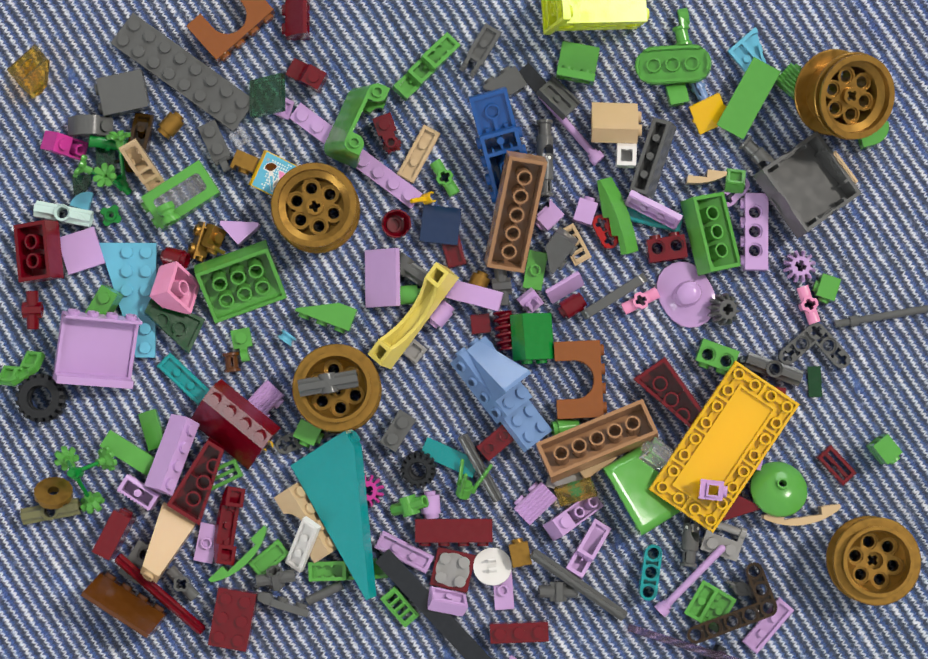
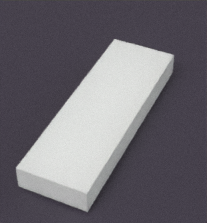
M307 516L302 518L285 561L287 565L299 573L304 570L321 529L319 524Z

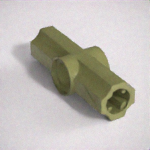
M74 498L70 503L64 504L62 508L55 509L53 517H50L47 514V509L40 505L21 508V521L23 525L80 515L81 504L79 498Z

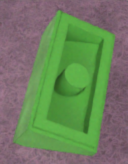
M152 409L138 414L148 451L158 449L164 434L157 409Z

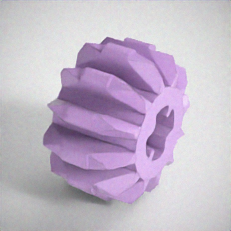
M796 250L793 253L794 257L788 254L787 258L789 261L783 262L784 265L788 266V268L783 269V272L789 271L790 274L787 275V278L790 279L794 276L793 282L795 283L799 278L802 283L805 282V277L811 279L812 276L809 272L814 273L816 269L810 267L815 265L816 262H809L812 255L810 254L805 257V251H802L799 256V252ZM801 262V266L804 268L798 271V267L795 264Z

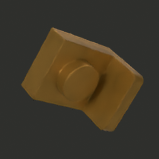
M209 224L201 245L206 247V252L215 256L217 253L225 255L226 251L220 249V246L227 232L213 224Z

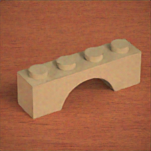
M300 482L274 497L283 514H292L301 521L302 518L307 516L321 526L310 553L314 563L337 549Z

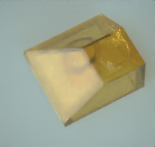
M34 44L7 71L28 95L34 99L47 87L50 61Z

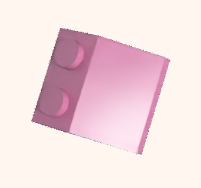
M175 261L159 266L150 297L162 308L191 314L200 285L193 275Z

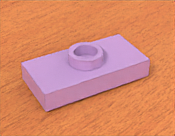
M201 522L193 560L213 564L215 524Z
M511 570V574L505 582L493 586L495 610L514 609Z

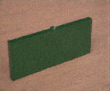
M821 366L807 367L809 397H822Z

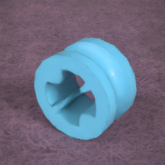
M282 329V334L277 336L289 346H292V341H296V338L284 329Z

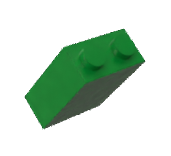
M551 313L510 315L513 361H521V365L533 364V360H535L536 364L547 363L548 359H554Z

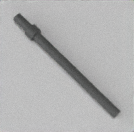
M928 305L864 316L852 315L846 319L834 320L835 328L844 326L856 327L862 323L928 313Z

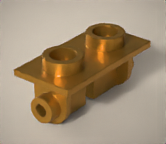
M199 221L195 225L193 243L189 244L187 251L191 259L196 257V260L201 262L206 259L208 253L206 252L207 248L201 245V241L209 226L206 222Z

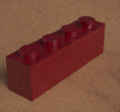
M492 518L415 519V543H419V546H431V543H438V546H450V543H458V546H469V542H477V546H489V542H493Z

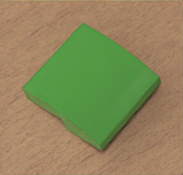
M703 580L684 614L702 623L729 613L737 599ZM712 622L709 624L708 628L715 632L718 631L716 623Z

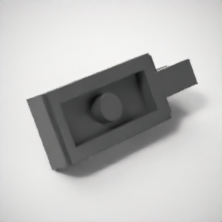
M216 120L199 126L198 130L212 161L216 166L221 165L224 173L231 171L228 163L232 159L231 153Z

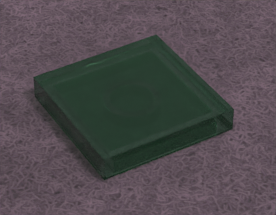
M278 73L250 80V117L258 118L286 111L284 74Z

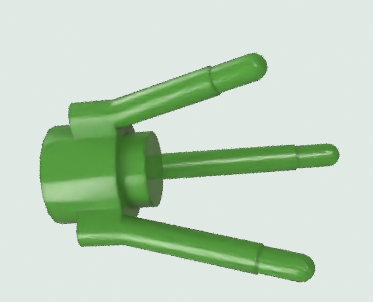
M461 459L458 481L456 483V496L467 500L470 498L471 493L475 494L478 486L493 465L490 464L474 486H472V482L467 480V473L463 476L464 459Z

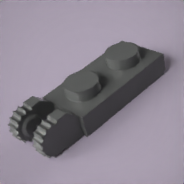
M485 23L466 54V59L461 65L460 70L464 72L470 60L476 62V65L471 70L470 76L474 78L502 32Z
M262 591L257 595L258 601L265 605L303 617H308L311 609L307 608L305 603L296 601V604L288 602L289 599L286 597L278 596L274 598L271 592Z

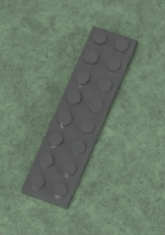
M134 13L131 14L111 41L114 47L233 132L236 131L256 103V100Z

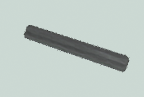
M465 433L459 436L458 440L480 478L486 466L469 435ZM488 473L482 483L492 501L498 502L503 496L490 473Z

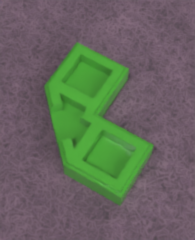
M27 351L20 366L4 365L0 372V385L16 386L24 379L34 375L39 371L46 355L43 352Z

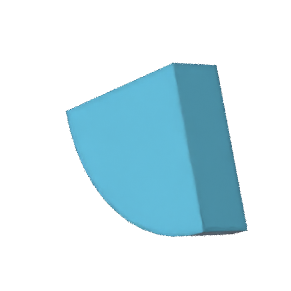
M83 192L76 195L72 199L70 206L89 210L94 193Z

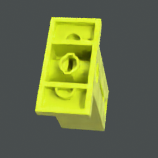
M541 0L543 35H551L555 31L637 29L649 19V9L646 7V0Z

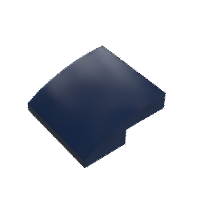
M424 205L419 242L458 246L462 209Z

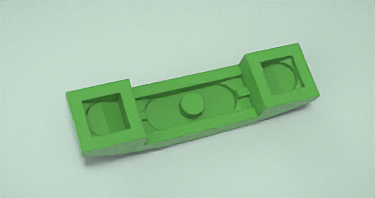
M264 525L250 538L255 545L230 570L223 565L208 580L210 582L222 580L247 565L261 548L267 535L268 527Z

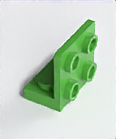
M563 41L556 78L593 85L600 48Z

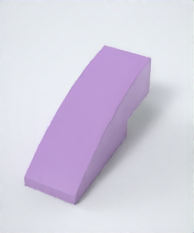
M594 519L565 569L582 579L611 528Z

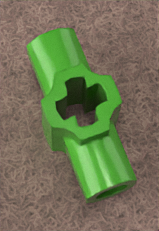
M440 159L430 164L437 176L436 181L438 185L444 187L449 197L460 192L453 181L452 172L446 170ZM442 174H445V176L449 175L448 182L440 181Z
M415 494L400 498L398 503L390 505V511L393 516L403 514V517L418 514L420 509L428 507V498L425 495L416 497Z

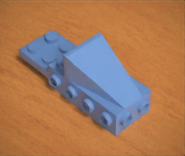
M486 336L480 340L475 338L468 344L469 348L467 350L463 347L455 353L457 357L450 364L495 423L501 422L519 447L525 452L552 431L529 399L532 396L521 383L531 372L499 353Z

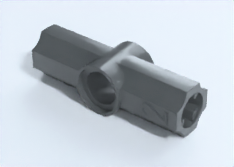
M748 352L744 362V366L751 371L799 387L804 373L803 370ZM771 364H775L778 367V372L775 375L769 372Z
M356 370L324 373L318 375V377L297 380L300 397L320 393L321 395L339 392L342 389L359 386Z

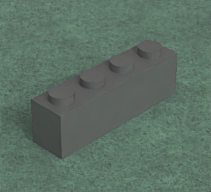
M653 117L629 189L630 191L632 189L647 198H654L677 128L672 122Z

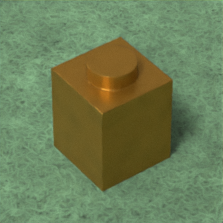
M523 538L511 540L512 544H508L513 568L532 564L528 541H523Z

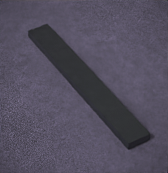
M389 548L375 561L465 659H491L450 614L428 610L429 591Z

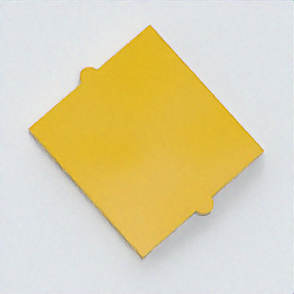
M719 92L689 106L693 117L692 122L695 123L700 135L718 127L717 123L727 107L723 103Z

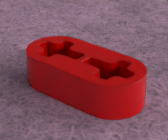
M597 215L593 219L592 227L601 245L606 249H613L618 244V236H612L609 219L603 218L602 215ZM600 218L601 221L605 220V231H603L600 226H596L598 222L597 219ZM605 233H607L610 238L614 237L615 240L613 241V245H610L609 243L605 244L604 241L607 239Z

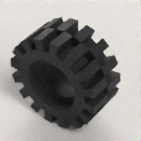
M418 451L411 452L406 456L401 465L402 479L405 478L404 482L406 484L409 482L411 487L413 485L416 488H420V486L425 487L431 483L436 474L437 465L434 463L435 459L433 457L430 458L429 453L427 455L424 454L425 451L420 453ZM414 463H422L426 468V473L422 476H417L412 472L411 467Z

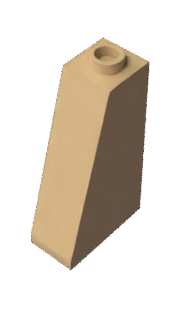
M165 502L160 509L140 571L146 580L155 583L158 582L196 526V523L168 507Z

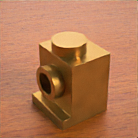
M237 149L230 168L232 170L239 168L238 172L245 175L253 174L258 165L259 158Z

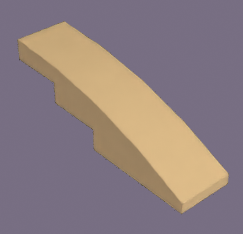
M136 138L119 147L120 152L148 192L165 182Z

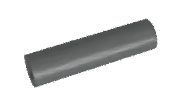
M337 581L306 596L305 599L310 606L343 590L344 587L341 581Z

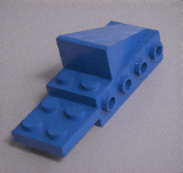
M506 87L468 97L478 138H475L477 148L481 149L483 156H480L482 167H486L488 172L485 174L487 185L492 187V191L489 192L492 203H495L497 199L506 151L527 154L525 144L522 145L520 138L523 137L520 126H516Z

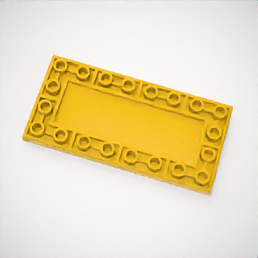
M734 361L648 489L714 533L800 404L739 362ZM700 479L724 481V486H728L727 497H723L722 501L698 499ZM709 485L708 495L718 496L719 486Z

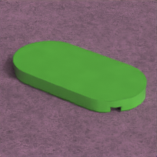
M696 44L648 47L638 55L635 61V71L638 77L649 85L697 83L708 76L712 67L709 53L703 47Z

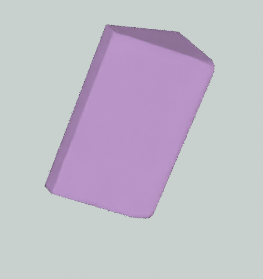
M575 272L545 290V294L552 304L584 285L580 273Z
M430 586L428 610L463 616L468 608L466 593Z

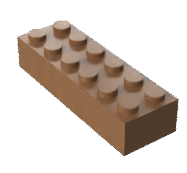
M506 151L484 258L486 267L524 273L548 163L544 156Z
M641 399L536 443V448L551 483H554L658 440V431L644 400Z

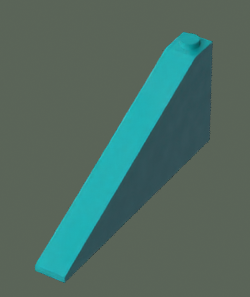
M353 429L343 431L292 464L291 468L364 598L369 600L377 595L363 453L358 434Z

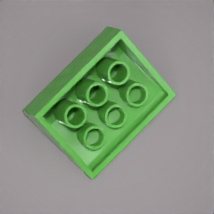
M266 240L194 265L195 276L215 324L287 298Z

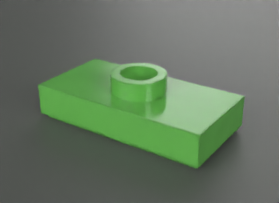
M529 250L522 288L530 289L532 287L537 291L542 290L547 253Z

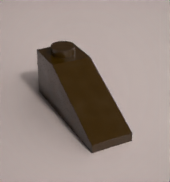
M135 113L131 137H129L128 142L136 138L149 156L154 115ZM124 158L126 172L134 173Z

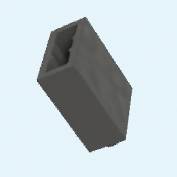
M141 69L96 78L97 84H94L96 95L100 96L101 102L98 103L100 114H103L104 117H116L151 109L145 76Z

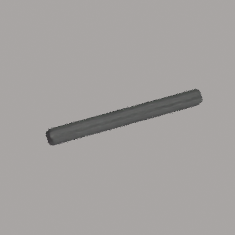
M534 549L531 552L530 559L620 621L626 618L628 612L538 549Z

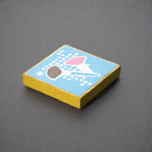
M264 150L248 185L272 196L278 181L289 170L297 167V165Z

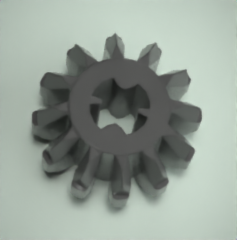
M728 293L716 294L715 298L709 300L711 306L706 308L711 311L708 316L713 317V323L724 326L730 325L732 320L738 319L736 313H739L740 310L736 307L740 303L734 302V296H729Z

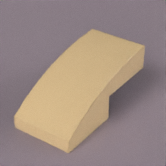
M708 169L705 177L688 175L685 185L713 183L723 179L727 175V171Z

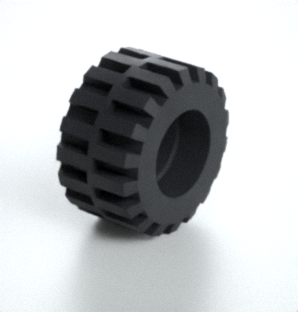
M46 374L31 375L28 379L22 381V385L18 386L17 389L19 391L15 395L18 400L15 401L16 405L19 406V412L23 413V416L31 421L50 422V420H55L58 418V415L64 412L62 411L63 408L67 406L65 403L68 400V396L65 394L67 392L66 388L62 386L63 384L56 383L53 376ZM39 387H46L52 397L50 405L43 410L37 409L32 403L33 392Z

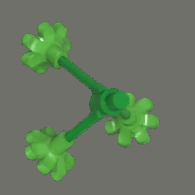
M120 130L116 133L111 131L106 135L107 140L116 141L121 175L117 176L113 173L115 167L107 163H102L101 169L95 167L93 170L92 167L87 165L86 160L88 157L83 154L78 167L74 170L73 177L77 178L83 172L89 175L93 174L95 175L93 181L98 182V187L114 185L120 191L129 195L132 190L126 181L124 157L119 147L124 145L123 141L126 138L131 137V132L124 133V130Z
M62 446V452L56 451L54 453V456L58 458L54 460V464L56 466L61 465L63 471L69 468L67 475L74 479L83 491L84 498L80 500L82 504L80 506L81 511H87L88 514H92L95 509L99 512L102 509L100 504L104 503L105 499L101 497L102 495L99 492L94 494L91 491L88 492L81 481V477H83L84 471L95 466H101L104 470H115L114 466L117 465V460L113 459L114 453L110 452L109 446L98 450L99 457L95 462L83 467H75V462L79 461V455L75 454L76 449L70 447L68 450L67 446Z

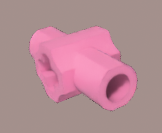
M809 286L797 288L801 301L798 306L800 311L805 313L808 324L819 322L820 318L816 309L819 305L818 300L812 298ZM806 300L808 301V303L812 302L813 306L810 307L811 310L809 309V307L805 308L804 304L807 303Z
M654 287L644 293L638 292L634 294L633 298L622 303L621 307L627 315L637 309L642 310L646 308L648 303L660 298V295ZM637 296L640 298L644 297L643 306L636 304Z

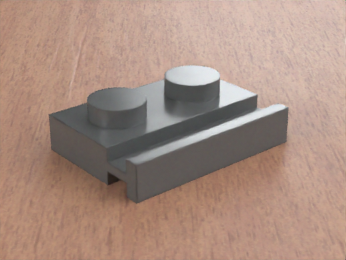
M554 76L536 92V95L562 120L581 103Z

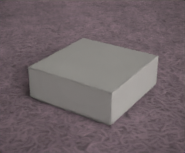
M413 339L403 355L416 365L428 349Z

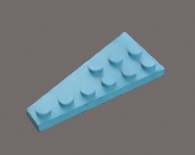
M99 243L113 288L124 295L119 303L122 316L135 314L142 321V325H139L135 357L156 358V324L144 312L151 299L150 294L157 275V243Z

